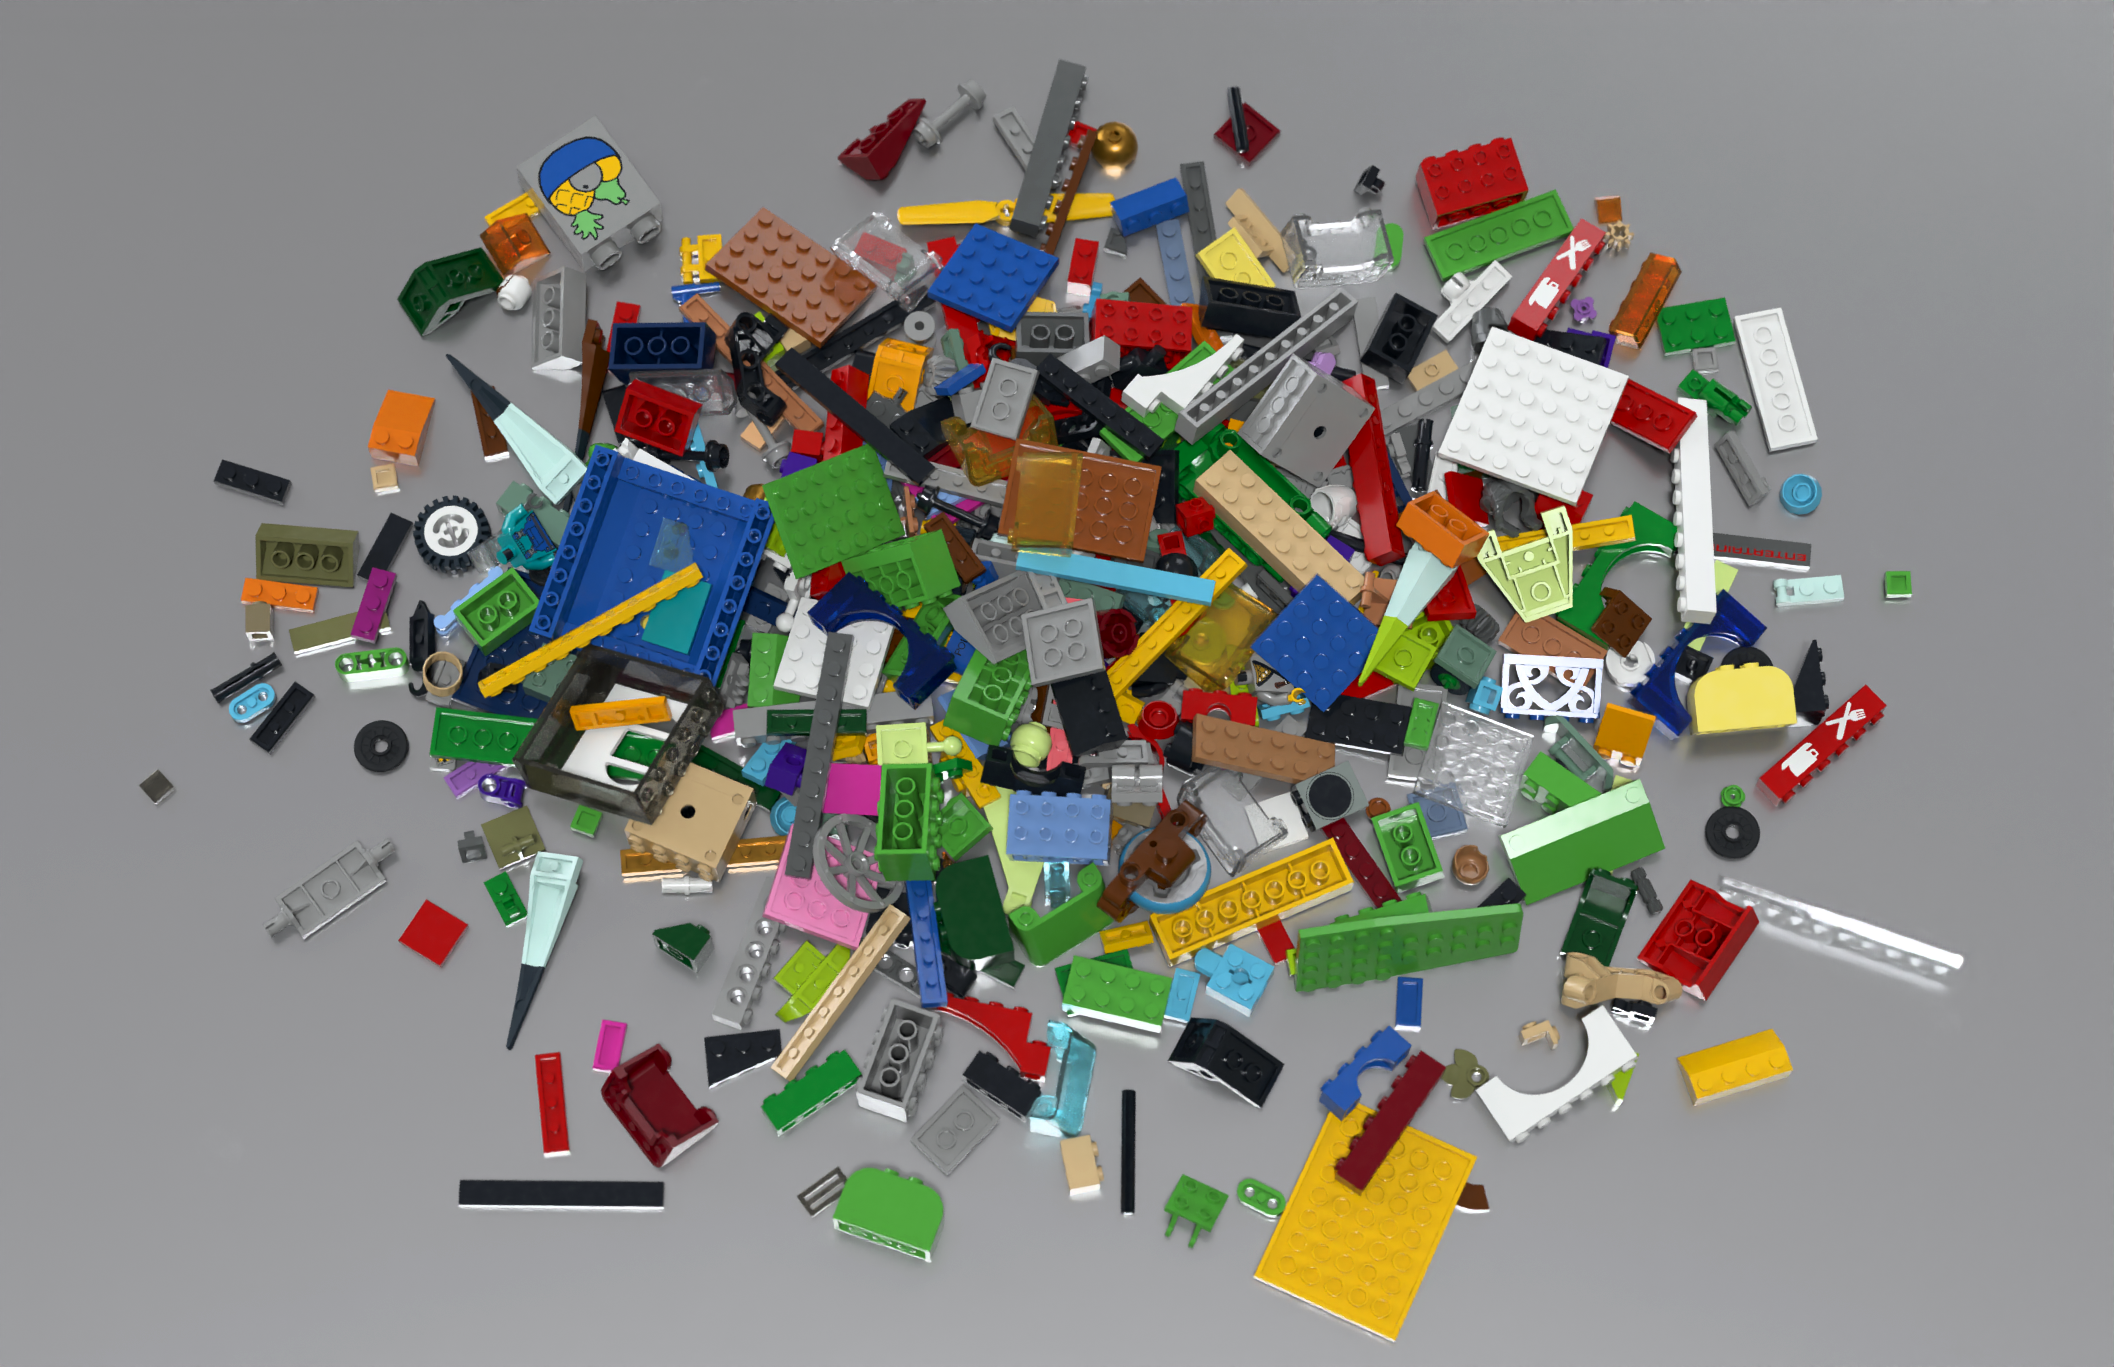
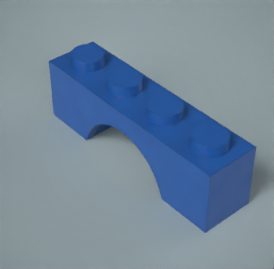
M1388 1026L1383 1032L1381 1030L1377 1031L1370 1040L1372 1043L1367 1048L1362 1046L1354 1055L1355 1060L1350 1065L1346 1062L1338 1070V1076L1333 1081L1331 1079L1327 1080L1321 1087L1320 1091H1322L1319 1102L1339 1120L1342 1121L1359 1104L1362 1094L1358 1088L1357 1078L1360 1074L1373 1068H1381L1392 1072L1408 1056L1412 1045L1392 1027Z

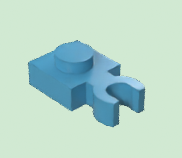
M1093 282L1089 304L1084 303L1082 313H1088L1089 321L1096 298L1100 299V294H1102L1103 283Z

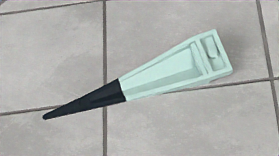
M446 354L447 359L499 428L539 489L555 505H559L584 478L588 466L575 452L452 355Z
M540 851L537 853L530 874L523 956L506 1048L510 1051L514 1046L578 888L576 882L584 861L579 857Z

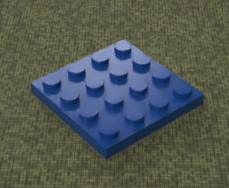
M975 223L927 291L928 298L1012 333L1059 265V258Z
M1317 573L1253 641L1250 647L1293 686L1302 688L1306 692L1302 694L1324 712L1363 671L1379 628Z

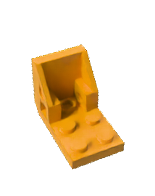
M889 337L879 344L875 355L867 400L874 390L884 397L893 398L899 387H901L903 391L906 390L908 392L901 402L902 407L907 412L915 409L918 391L924 382V367L927 366V360L932 358L934 348Z

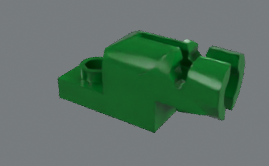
M1694 369L1677 387V390L1689 399L1706 400L1707 413L1714 419L1719 415L1727 422L1736 426L1741 424V419L1743 417L1746 418L1752 409L1750 404L1740 399L1737 394L1727 389L1716 379L1713 378L1709 382Z

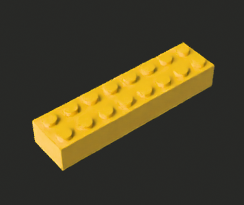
M1331 838L1206 891L1195 905L1185 911L1165 915L1153 913L1149 917V924L1169 967L1195 957L1196 953L1203 948L1212 950L1252 933L1257 929L1351 891L1354 881L1334 839Z

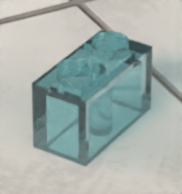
M1069 862L1044 863L1045 905H1050L1051 908H1058L1070 900Z

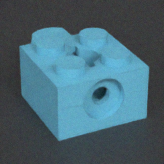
M1231 943L1223 956L1208 948H1203L1196 953L1194 959L1195 969L1211 978L1206 986L1205 994L1248 1017L1251 1016L1275 969L1274 966Z

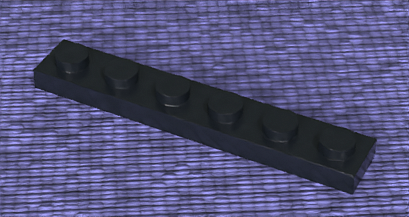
M1051 353L1035 369L1040 372L1038 376L1040 379L1149 461L1164 444L1163 438Z

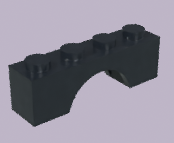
M989 744L980 782L1013 791H1031L1032 795L1041 796V792H1055L1058 797H1066L1067 793L1081 794L1086 767L1061 762L1057 767L1049 771H1033L1025 768L1017 761L1013 750Z

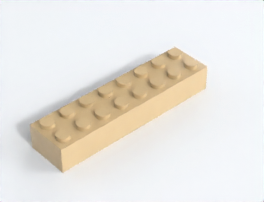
M1231 450L1196 479L1193 492L1198 497H1203L1209 505L1211 504L1214 507L1215 513L1296 591L1300 592L1318 573L1353 605L1362 598L1360 589L1364 585L1365 577Z

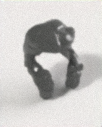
M1502 479L1491 481L1485 485L1482 491L1483 497L1479 505L1484 512L1493 515L1498 531H1502L1512 538L1519 537V533L1522 531L1505 521L1503 513L1508 510L1512 503L1519 501L1520 498L1523 502L1520 517L1524 521V525L1533 531H1538L1542 528L1543 522L1537 518L1535 512L1534 494L1529 489Z

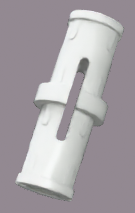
M690 875L678 878L662 877V894L685 893V895H690V893L713 892V881L708 882L700 877H690Z

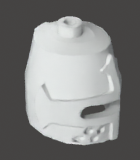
M1345 485L1320 487L1315 489L1311 495V507L1333 527L1332 529L1337 526H1344L1357 512V496L1351 488Z

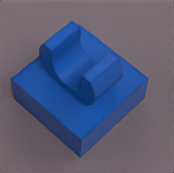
M981 561L986 568V572L971 581L976 585L975 590L998 580L999 576L992 561Z

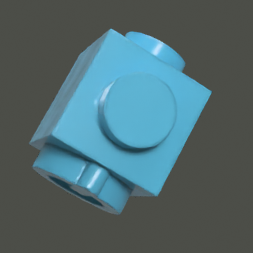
M1483 676L1475 689L1471 688L1465 702L1470 703L1469 709L1489 715L1490 711H1496L1504 688L1495 685L1496 680Z

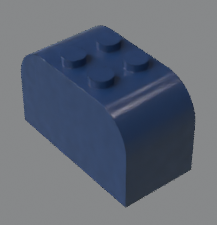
M706 322L613 323L608 369L620 382L626 385H630L634 379L658 388L707 387L712 384L717 336Z

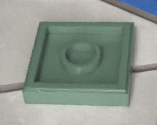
M1456 624L1450 631L1434 662L1475 689L1497 651Z

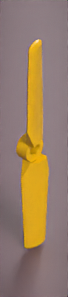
M1065 193L1049 194L1053 196L1050 210L1045 209L1043 214L1048 216L1046 223L1055 221L1057 214H1054L1053 210L1057 200L1062 201ZM1075 193L1066 221L1113 216L1110 202L1115 201L1113 194ZM1018 198L1015 199V202L1002 200L998 203L975 200L906 206L898 209L897 217L902 225L970 224L996 220L1002 226H1010ZM1003 210H1008L1010 216H1005Z

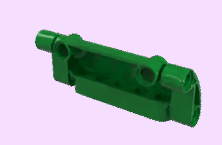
M1218 424L1193 445L1185 439L1173 449L1179 450V494L1186 501L1199 498L1193 492L1196 479L1231 450L1324 539L1333 527L1311 507L1309 498L1239 436L1237 431L1226 429L1224 424ZM1225 443H1231L1233 446H1227ZM1294 508H1300L1303 512H1297ZM1216 514V517L1213 519L1214 528L1252 564L1256 566L1261 565L1279 583H1282L1284 579Z

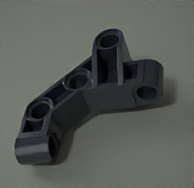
M742 312L736 317L724 336V341L730 349L738 401L744 409L755 416L761 423L773 426L786 410L787 405L783 399L764 386L761 362L774 345L780 341L789 327L772 313L762 322L753 314ZM742 360L748 361L751 366L744 365ZM747 392L754 393L756 399L751 398Z

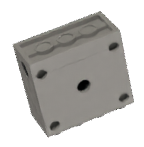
M1293 353L1237 434L1263 457L1320 488L1349 445L1356 438L1361 428L1370 418L1375 408L1350 386Z

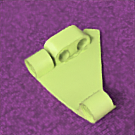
M995 786L1001 798L984 806L983 809L988 823L993 828L991 833L1008 886L1003 910L1004 914L1009 915L1023 906L1031 907L1035 888L1045 862L1010 861L1007 857L1010 794H1016V791Z

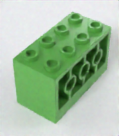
M942 529L882 544L841 561L857 609L883 615L885 610L888 611V614L902 610V606L906 610L919 606V602H922L923 605H928L937 601L936 596L939 598L953 594L952 589L961 586Z
M976 649L952 695L943 725L987 745L999 747L1002 740L1006 742L1012 730L1011 727L1013 723H1016L1020 714V708L1022 705L1024 706L1030 688H1033L1026 650L993 664Z

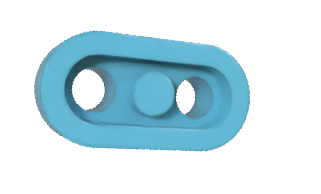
M265 683L257 684L231 701L229 713L234 721L246 723L272 707L276 701V694L270 685ZM262 695L268 696L265 701H260V697ZM245 708L247 709L246 713L243 715L239 714V710Z

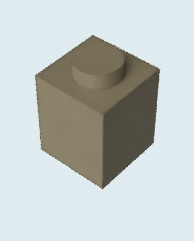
M256 601L252 605H245V633L249 641L274 639V611L270 604Z

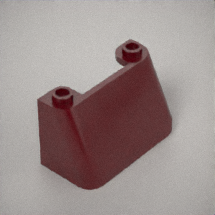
M659 1043L612 1069L601 1089L605 1103L649 1161L657 1168L669 1163L716 1128L719 1123L712 1109L705 1106L696 1109L668 1073L671 1068V1056Z

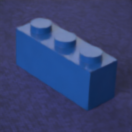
M1176 177L1110 202L1113 219L1123 237L1189 212L1187 195Z

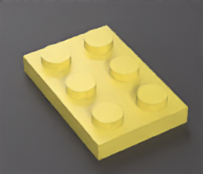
M1235 227L1195 255L1212 278L1273 288L1276 286Z

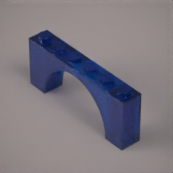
M848 572L807 614L812 624L826 636H828V632L836 633L850 624L863 621L883 622L899 630L908 641V658L902 674L893 686L897 695L916 710L957 669L953 660L955 656L946 647L941 649L931 634H923L920 631L919 625L911 618L905 619L902 616V611L896 605L892 604L890 606L887 604L885 597L878 590L872 591L869 589L868 583L861 576L855 577Z
M1724 589L1716 592L1717 613L1711 623L1691 622L1686 629L1684 627L1681 628L1674 636L1676 642L1671 647L1668 645L1660 653L1659 657L1662 659L1657 665L1653 663L1646 670L1644 675L1647 677L1642 683L1637 682L1629 691L1631 696L1627 702L1639 712L1656 716L1654 726L1670 740L1679 737L1692 721V717L1685 710L1678 697L1675 685L1676 665L1683 650L1693 640L1701 637H1720L1730 640L1740 647L1745 646L1749 648L1755 644L1767 629L1763 623Z

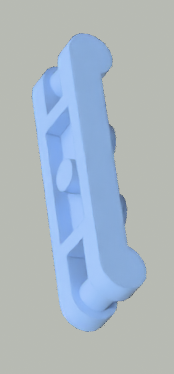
M492 566L488 571L489 576L481 583L474 584L468 591L469 594L462 600L458 599L455 601L446 615H438L434 619V626L440 636H448L460 625L453 613L455 608L503 574L499 566Z

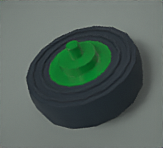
M1434 663L1430 671L1432 680L1438 686L1448 689L1449 693L1465 695L1472 688L1437 663Z

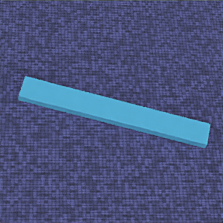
M1024 544L1020 545L1016 563V570L1047 576L1051 575L1058 578L1211 606L1216 582L1204 578Z

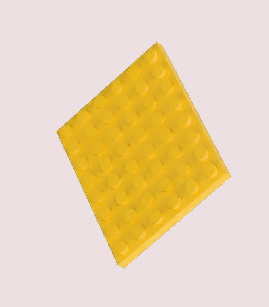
M1359 1103L1342 1121L1329 1111L1255 1272L1254 1278L1395 1342L1477 1157L1408 1126L1363 1193L1359 1196L1335 1180L1337 1171L1334 1170L1341 1157L1346 1159L1351 1153V1150L1348 1148L1356 1136L1361 1138L1366 1131L1362 1127L1370 1116L1375 1118L1378 1113Z

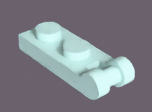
M1841 575L1790 580L1777 579L1773 581L1774 590H1777L1776 606L1779 607L1844 600ZM1792 589L1793 596L1787 595L1786 590Z

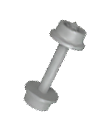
M969 80L965 84L960 83L957 86L962 97L934 122L930 123L925 118L918 120L919 124L913 129L918 142L927 148L935 143L940 144L942 138L938 130L967 104L976 110L981 108V103L986 98V94L974 80Z
M747 392L751 398L756 399L754 393ZM737 396L733 401L736 408V417L750 416L769 448L762 455V460L768 462L773 469L780 468L782 460L787 459L789 452H791V443L789 441L777 443L768 427L740 405Z

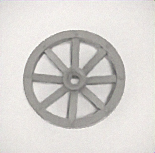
M846 813L836 815L818 829L814 838L813 859L818 875L829 892L847 907L864 913L880 912L899 898L905 881H885L884 875L869 870L870 865L878 863V861H875L874 855L866 858L863 851L869 835L877 840L876 823L861 815ZM845 825L862 829L854 852H852ZM834 827L837 828L843 853L827 840L829 832ZM825 850L839 861L841 866L829 868ZM843 874L847 878V891L837 882L834 876ZM866 878L891 887L885 899L880 898ZM856 881L872 901L855 897Z

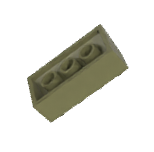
M261 523L255 535L256 579L354 587L359 555V531Z

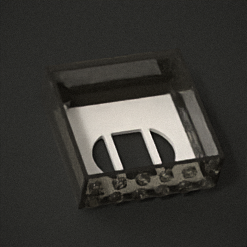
M588 644L579 653L512 761L529 789L652 826L656 818L661 814L668 798L674 793L679 780L685 775L692 759L698 754L703 741L709 736L717 718L721 716L724 705L708 677ZM666 696L672 713L671 719L676 724L670 734L638 724L576 731L569 711L571 706ZM628 731L665 741L649 767L612 756ZM607 765L616 766L644 776L637 785H621L610 779L607 774Z

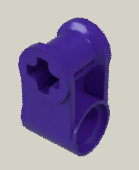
M493 774L483 775L479 779L478 789L483 800L510 808H522L523 803L521 799L524 789L528 786L527 782L517 778H506ZM487 784L496 785V789L492 792L483 790Z

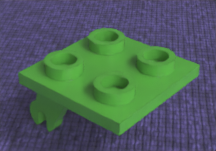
M1182 1174L1164 1211L1173 1215L1165 1236L1170 1238L1179 1216L1197 1224L1188 1244V1247L1193 1249L1201 1229L1211 1232L1229 1195Z

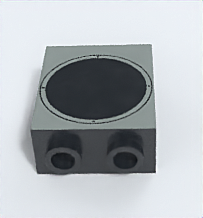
M1349 761L1343 762L1291 787V799L1295 806L1300 807L1303 813L1301 815L1302 822L1307 829L1310 828L1311 833L1369 806Z

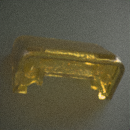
M1033 393L1018 439L1058 446L1054 417ZM957 416L940 421L942 432L966 478L973 486H983L1009 476L1016 441L975 430L971 427L967 428L965 421Z
M1023 452L1022 456H1017L1016 471H1021L1015 525L1014 529L1009 528L1007 543H1012L1011 551L1071 558L1083 453Z
M1231 583L1211 603V606H1208L1202 612L1187 634L1178 637L1168 647L1169 649L1164 656L1205 692L1224 690L1235 680L1255 652L1250 645L1278 614Z

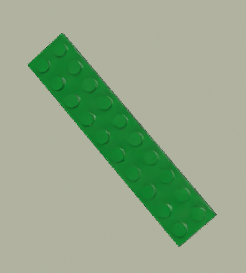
M436 707L429 756L432 758L560 772L586 730L576 731L574 723ZM628 731L612 756L654 768L662 751L669 753L674 744ZM607 765V774L610 778L645 782L650 778L646 775Z

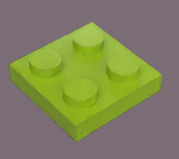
M1405 631L1374 671L1414 692L1434 657L1437 647Z

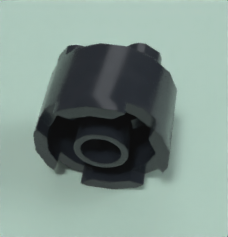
M1179 721L1174 730L1176 736L1173 743L1167 744L1163 756L1167 758V766L1196 778V770L1202 771L1205 764L1192 762L1193 723Z

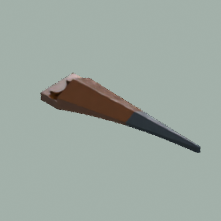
M591 319L587 321L582 340L581 407L575 448L576 455L582 461L610 353L603 349L606 336L603 335V330L598 321ZM571 492L565 497L563 510L568 513L573 499Z

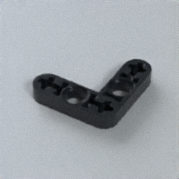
M1109 376L1091 383L1110 398L1112 380ZM1082 411L1081 415L1046 423L1040 434L1045 442L1056 446L1096 437L1104 427ZM1076 425L1075 430L1069 434L1071 427Z

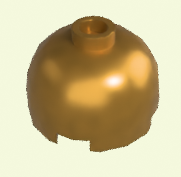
M1116 121L1107 122L1095 131L1098 133L1091 153L1093 159L1095 158L1104 169L1122 170L1132 160L1136 159L1138 152L1137 137L1129 126Z

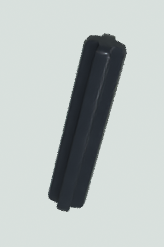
M1238 86L1229 87L1227 89L1236 151L1238 153H1246L1249 151V142L1240 88Z

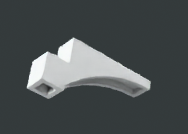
M1236 334L1225 346L1210 357L1179 371L1145 377L1137 374L1123 390L1121 401L1143 418L1149 412L1154 413L1161 403L1179 415V412L1213 387V382L1217 377L1221 379L1227 373L1228 365L1232 360L1236 362L1244 352L1242 349L1244 339Z

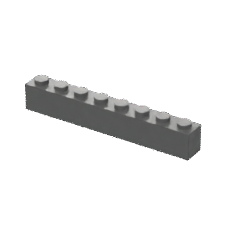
M1061 59L1058 61L1009 230L1036 238L1039 229L1044 230L1048 216L1043 214L1045 209L1050 210L1053 196L1049 195L1050 190H1056L1059 176L1055 175L1057 169H1062L1065 156L1061 155L1063 149H1068L1071 136L1067 135L1068 129H1074L1077 116L1073 115L1074 109L1079 110L1083 97L1079 96L1080 90L1085 91L1088 77L1084 76L1085 66Z

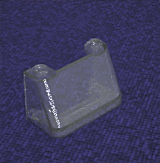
M873 212L835 240L830 249L839 260L847 263L853 270H857L885 291L890 298L895 299L897 302L899 301L900 307L910 314L943 270L944 266L941 263L943 259L934 251L927 252L890 224L891 220L882 212H879L878 215Z
M1210 766L1182 784L1177 795V803L1179 806L1184 800H1187L1208 816V820L1199 836L1226 873L1234 877L1284 840L1288 835V828L1282 819H1277L1276 817L1269 819L1242 782L1243 772Z

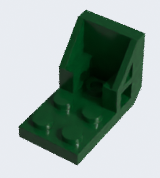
M479 247L423 263L413 271L397 300L420 335L425 336L432 333L459 312L465 300L496 292L504 279L483 248Z

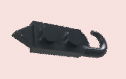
M421 600L418 602L414 615L409 617V664L414 671L423 673L425 661L430 655L435 653V614H431L425 601ZM432 665L427 669L426 677L431 684ZM412 682L408 684L410 693L415 697L424 696L428 692L423 682L419 690L414 688Z

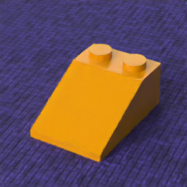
M1607 703L1593 748L1603 759L1609 760L1613 758L1620 760L1626 766H1639L1656 716Z

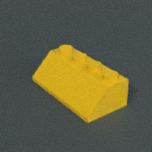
M1773 1029L1677 1058L1693 1106L1789 1077L1793 1071L1785 1046Z

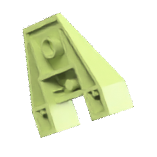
M1564 505L1541 512L1548 534L1547 537L1501 551L1495 531L1491 529L1487 531L1490 534L1477 556L1478 561L1525 623L1573 607V529Z

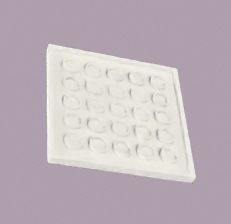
M1492 327L1440 447L1438 456L1576 506L1629 376Z

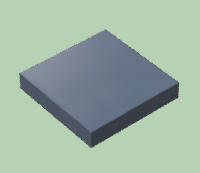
M1455 783L1407 794L1406 797L1409 805L1419 802L1432 840L1468 831Z

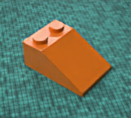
M388 390L372 428L368 444L371 457L419 466L436 401L435 398Z

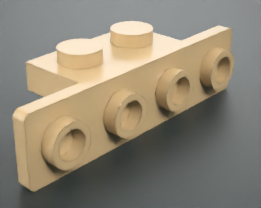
M1237 189L1226 202V206L1235 215L1230 219L1228 225L1231 228H1236L1256 258L1269 256L1283 273L1287 272L1300 256L1244 189Z

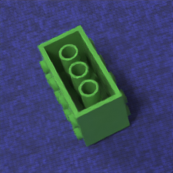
M932 763L882 764L880 801L877 803L879 816L878 823H876L877 846L874 848L875 861H878L879 872H883L885 881L935 880L936 871H940V857L937 856V848H941L942 839L941 833H938V826L943 825V813L939 809L940 804L944 803V790L940 789V777H936Z

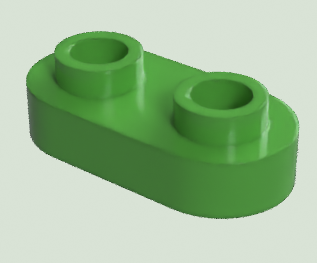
M1245 1179L1237 1188V1197L1242 1204L1268 1217H1277L1285 1209L1286 1201L1284 1196L1279 1191L1257 1180ZM1248 1189L1253 1190L1254 1196L1247 1197L1245 1191ZM1275 1201L1277 1207L1274 1209L1269 1208L1268 1202Z

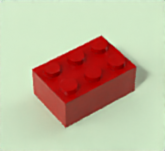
M634 379L626 388L614 431L682 457L691 447L703 404Z

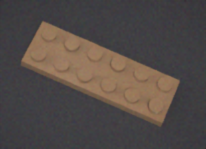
M1196 714L1193 718L1192 762L1293 784L1300 783L1335 767V744Z

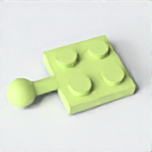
M926 722L876 725L878 765L928 763V752H945L949 756H955L962 750V742L955 736H949L943 742L927 743Z

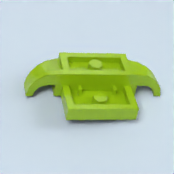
M805 941L773 978L791 995L775 1015L785 1023L810 1013L849 961L850 948L836 944L824 956L808 941Z

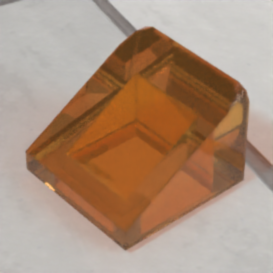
M1618 195L1594 198L1599 224L1616 222L1618 220L1622 221L1621 198Z

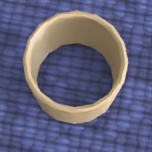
M446 651L430 655L423 666V683L426 689L433 695L446 697L454 694L460 688L463 676L460 660L454 654ZM437 661H448L457 667L460 675L453 685L447 688H439L428 681L426 677L427 669Z

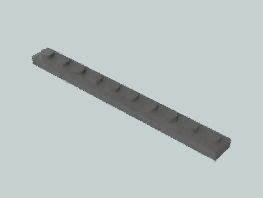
M828 632L786 864L785 876L811 880L814 865L813 842L821 826L854 636L850 634Z

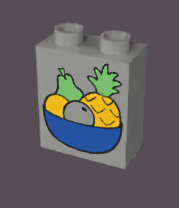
M596 115L516 166L519 184L584 272L594 265L599 270L610 267L621 257V247L634 239L639 244H643L654 238L662 228L659 224L663 221L661 202Z

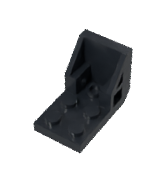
M1193 1017L1190 1018L1168 1059L1173 1065L1204 1079L1221 1082L1257 1108H1262L1285 1065L1230 1025L1217 1019Z

